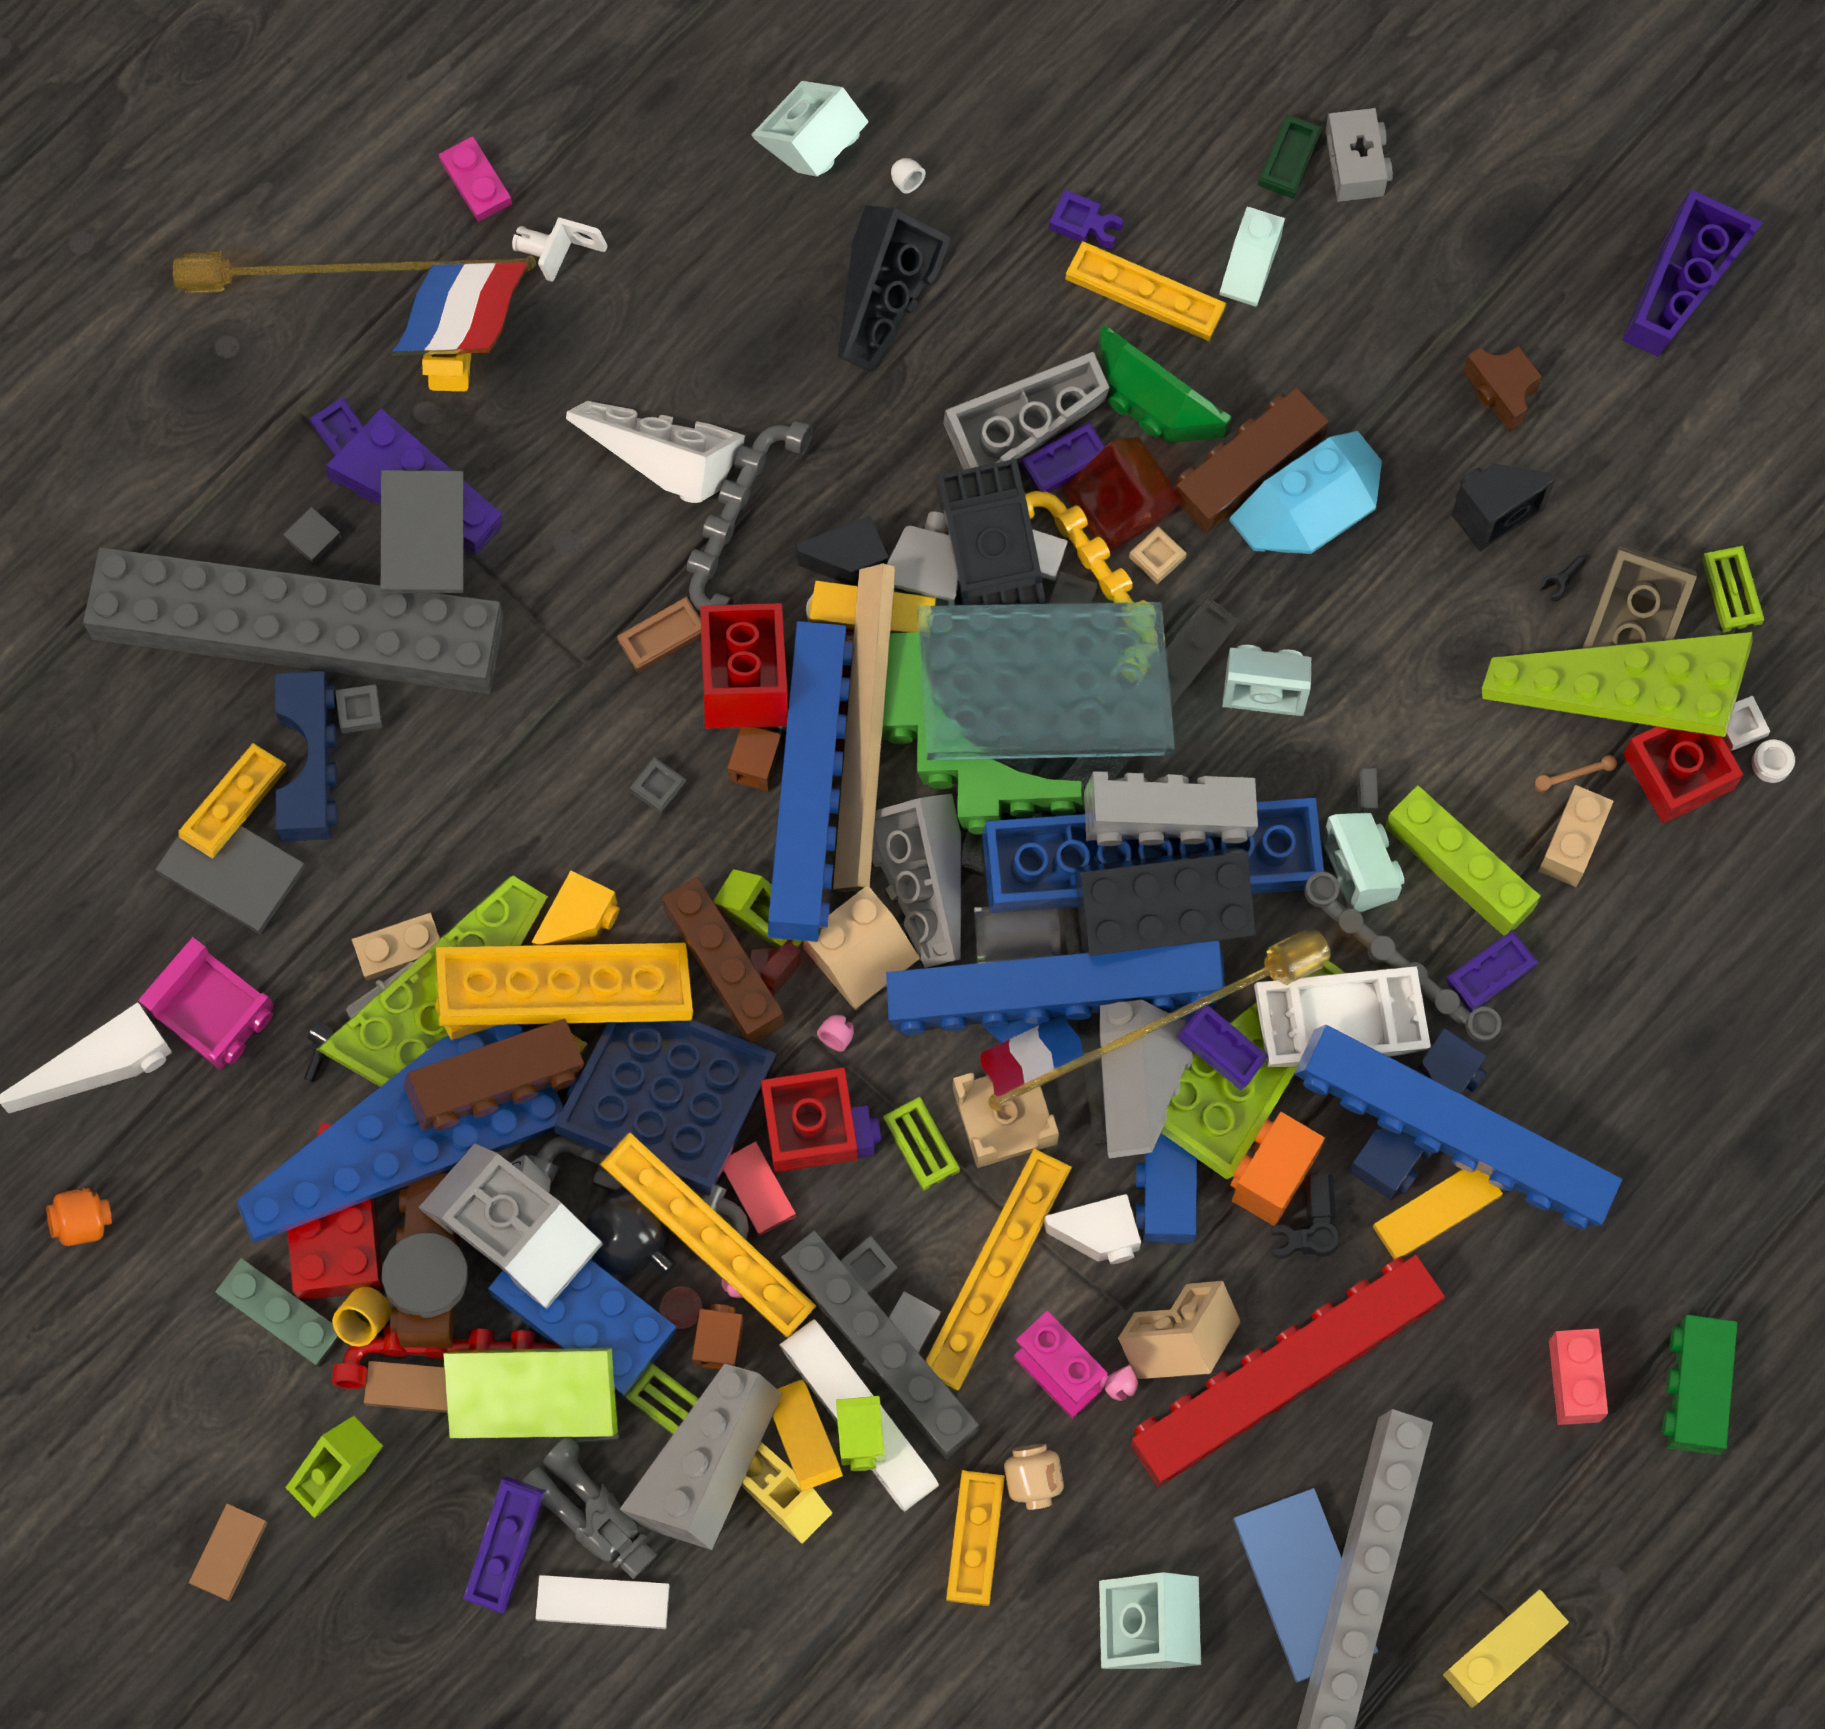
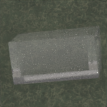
M989 907L974 908L977 963L1060 956V927L1057 909L990 913Z

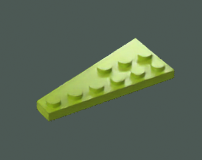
M1752 632L1493 657L1482 686V697L1486 700L1725 737L1753 643Z
M510 876L316 1050L381 1087L439 1040L449 1036L445 1027L439 1026V1015L435 1009V1002L438 999L435 963L436 947L521 946L548 896L515 876Z
M1318 953L1284 980L1346 973ZM1255 1002L1230 1022V1024L1265 1053L1257 1002ZM1193 1052V1061L1189 1069H1184L1179 1080L1181 1088L1178 1095L1172 1096L1167 1107V1119L1161 1133L1222 1177L1229 1179L1233 1177L1240 1162L1249 1151L1260 1129L1293 1077L1297 1066L1267 1067V1061L1265 1060L1246 1088L1240 1091L1199 1055Z

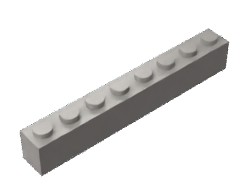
M1394 1409L1378 1417L1297 1729H1354L1433 1422Z

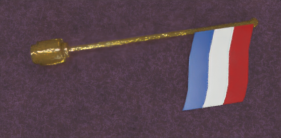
M222 252L183 253V257L173 258V279L175 289H185L186 293L224 292L225 284L232 283V275L430 269L416 294L407 328L399 343L392 350V356L489 353L503 331L511 298L527 267L528 270L535 267L536 260L532 255L528 254V258L231 267V260H224Z
M1303 930L1268 947L1267 957L1264 960L1265 968L1085 1055L1082 1041L1069 1026V1019L1066 1018V1015L1057 1016L1048 1022L1021 1033L982 1052L980 1055L982 1070L993 1084L994 1094L990 1096L988 1101L989 1106L993 1110H1001L1002 1104L1268 975L1273 980H1279L1284 985L1291 984L1323 968L1324 962L1330 959L1328 944L1319 931L1313 930L1308 932Z

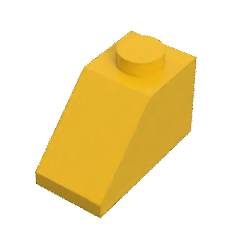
M570 871L532 940L533 946L581 945L599 939L603 929L610 930L618 917L620 908L616 906L618 903L615 892Z

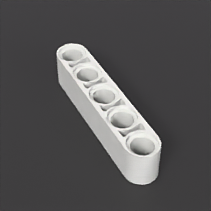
M815 1319L779 1344L788 1360L837 1425L836 1399L873 1396ZM880 1405L885 1462H876L877 1468L872 1469V1471L898 1506L905 1512L936 1489L939 1484L929 1468Z

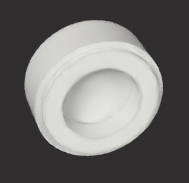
M1767 740L1761 743L1755 750L1751 760L1752 769L1763 781L1770 783L1780 782L1788 777L1794 767V753L1786 743L1780 740Z

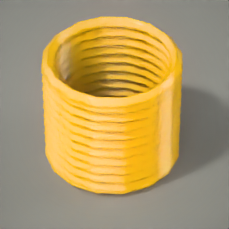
M361 1287L355 1289L334 1313L332 1319L333 1329L343 1342L351 1346L362 1347L368 1345L389 1321L391 1315L390 1305L387 1299L373 1288ZM354 1310L362 1313L369 1323L362 1321L355 1314Z

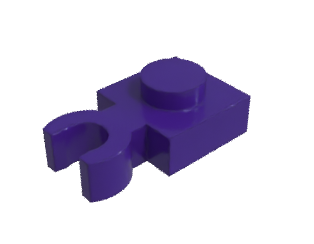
M1065 190L1050 219L1049 229L1081 243L1082 241L1086 242L1088 236L1092 235L1096 237L1097 242L1101 246L1111 249L1115 245V237L1107 235L1104 230L1114 228L1121 231L1123 220L1113 214L1100 216L1101 204Z

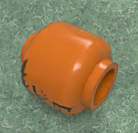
M93 1188L60 1192L55 1195L53 1204L46 1207L50 1235L52 1238H58L64 1246L96 1242L103 1237L104 1225L112 1223L108 1200H100Z

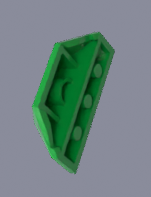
M1104 324L1100 329L1098 348L1101 370L1109 386L1106 399L1112 409L1121 415H1130L1139 422L1140 428L1147 435L1155 439L1160 437L1168 444L1224 438L1228 434L1231 422L1229 414L1216 407Z

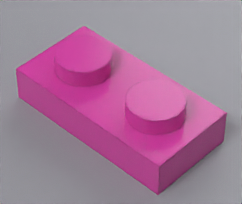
M473 136L439 154L440 162L478 222L512 205L511 196Z

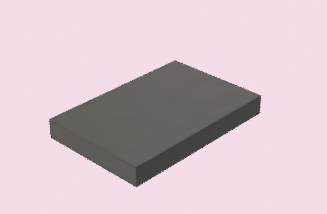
M381 470V593H463V471Z
M240 826L213 859L179 838L178 835L155 870L159 875L261 935L306 866L300 860Z

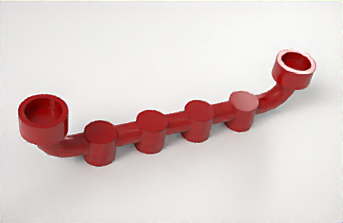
M390 1325L384 1327L383 1336H376L368 1345L349 1347L345 1353L343 1363L333 1366L332 1385L344 1389H361L366 1387L367 1368L359 1365L363 1356L368 1353H382L392 1357L416 1354L444 1359V1353L447 1351L559 1348L547 1343H536L537 1334L524 1330L513 1331L511 1333V1341H494V1332L488 1329L469 1330L468 1340L453 1339V1348L401 1347L397 1333L391 1332Z

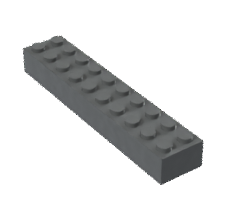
M99 547L83 624L92 640L491 694L504 616L500 602L439 593H381L380 585Z

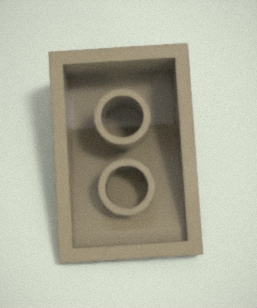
M1619 545L1582 649L1674 640L1696 581L1697 571Z

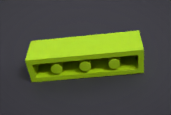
M1417 785L1390 812L1385 829L1503 936L1512 930L1514 931L1535 909L1541 896L1421 787Z

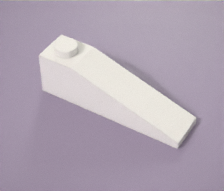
M136 1003L1 1093L0 1104L8 1113H13L139 1075L143 1071L150 1073L162 1066L166 1061V1056L172 1053V1051L140 1004Z

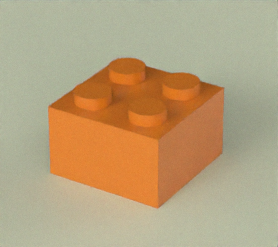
M1282 1112L1279 1113L1275 1122L1267 1119L1255 1138L1256 1142L1251 1150L1255 1152L1254 1157L1245 1155L1233 1175L1234 1179L1230 1186L1236 1190L1232 1202L1271 1225H1277L1316 1160L1325 1137Z

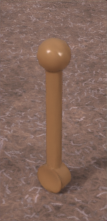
M1606 755L1601 759V762L1549 778L1546 775H1541L1535 781V789L1540 793H1546L1552 785L1602 769L1612 771L1617 766V760L1611 755Z

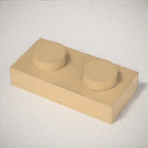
M428 913L352 939L363 975L365 980L368 981L401 970L410 961L415 962L440 938L432 914Z

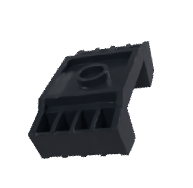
M1017 459L937 475L935 481L940 508L944 509L960 587L958 596L963 619L967 627L1047 611L1042 575Z

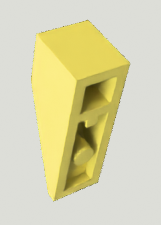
M760 1442L741 1486L779 1524L803 1544L832 1512L813 1488L802 1491L794 1471Z
M1539 1589L1448 1669L1443 1676L1469 1706L1473 1708L1569 1622Z

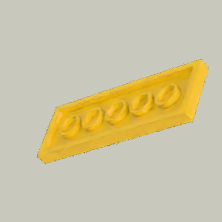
M686 943L436 947L435 963L439 1026L550 1024L562 1019H566L567 1023L692 1020L693 1008Z

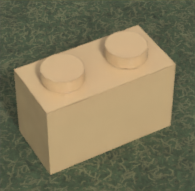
M1575 785L1538 872L1577 887L1614 801Z

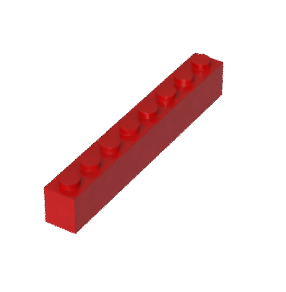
M1417 1255L1407 1261L1402 1256L1394 1259L1381 1269L1384 1274L1381 1278L1371 1284L1368 1279L1360 1281L1346 1292L1349 1297L1347 1300L1336 1307L1332 1301L1328 1302L1311 1314L1314 1321L1302 1329L1297 1324L1289 1327L1275 1338L1279 1343L1266 1352H1264L1262 1347L1255 1349L1240 1360L1243 1365L1242 1368L1231 1375L1224 1370L1205 1383L1208 1390L1193 1398L1191 1393H1188L1169 1406L1172 1411L1171 1414L1160 1421L1153 1416L1138 1425L1133 1430L1137 1436L1132 1438L1130 1446L1156 1486L1160 1488L1440 1306L1445 1296Z

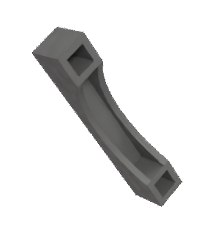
M815 1230L781 1257L782 1265L786 1272L864 1357L894 1394L920 1431L946 1461L979 1434V1424Z

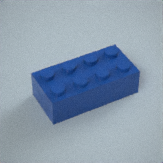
M591 1259L547 1310L518 1288L504 1270L488 1288L494 1300L559 1349L612 1348L615 1395L623 1401L652 1363L654 1364L677 1335V1328L673 1323Z

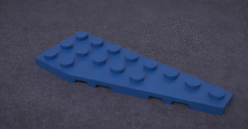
M497 1025L455 1040H451L449 1036L443 1037L237 1200V1207L252 1243L451 1170L474 1143L491 1151L499 1152L555 1131V1124L564 1107L557 1092L552 1087L538 1091L536 1097L521 1104H514L513 1100L500 1104L495 1112L487 1116L475 1118L474 1114L460 1118L457 1125L440 1132H436L434 1128L421 1131L403 1087L408 1072L529 1031L527 1025Z

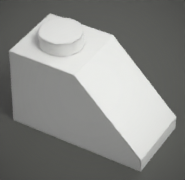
M1127 1194L1045 1216L1044 1227L1047 1234L1098 1262L1109 1259L1110 1264L1122 1263L1134 1258L1133 1252L1140 1249L1141 1240Z

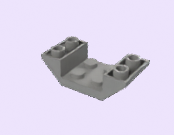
M475 1143L419 1206L423 1213L451 1235L456 1232L508 1273L518 1288L546 1310L603 1245L555 1197L501 1155Z

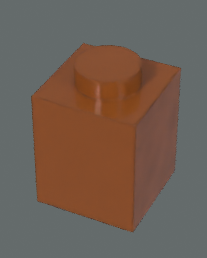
M773 727L740 728L727 768L729 781L768 792L782 750L781 734L776 733Z
M713 1304L710 1310L700 1309L692 1356L694 1367L720 1370L724 1364L737 1367L744 1321L742 1314H735L736 1308Z

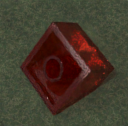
M1140 437L1112 440L1062 489L1073 506H1079L1084 512L1088 521L1087 527L1094 538L1101 537L1110 552L1159 524L1183 500Z

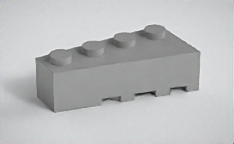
M1091 352L947 409L943 424L963 470L1017 459V463H1019L1021 459L1038 450L1106 400L1109 386L1094 352Z
M1093 771L1084 791L1086 841L1097 840V844L1100 846H1116L1122 844V840L1139 839V844L1158 845L1164 843V839L1180 838L1183 844H1199L1205 842L1206 838L1222 837V842L1241 843L1247 841V837H1252L1258 828L1255 778L1203 776L1197 779V784H1190L1189 778L1183 775L1168 774L1165 777L1156 779L1155 782H1147L1143 773H1126L1125 777L1113 781L1108 780V772Z
M724 1364L621 1506L620 1510L644 1529L712 1550L782 1393L759 1373Z

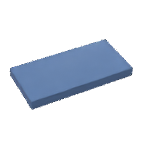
M1314 1488L1233 1518L1296 1683L1311 1677L1342 1560ZM1375 1646L1374 1654H1376V1653L1378 1652V1649H1377L1376 1646Z

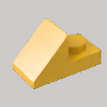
M471 353L424 355L422 359L423 375H428L429 389L433 391H467L469 387Z

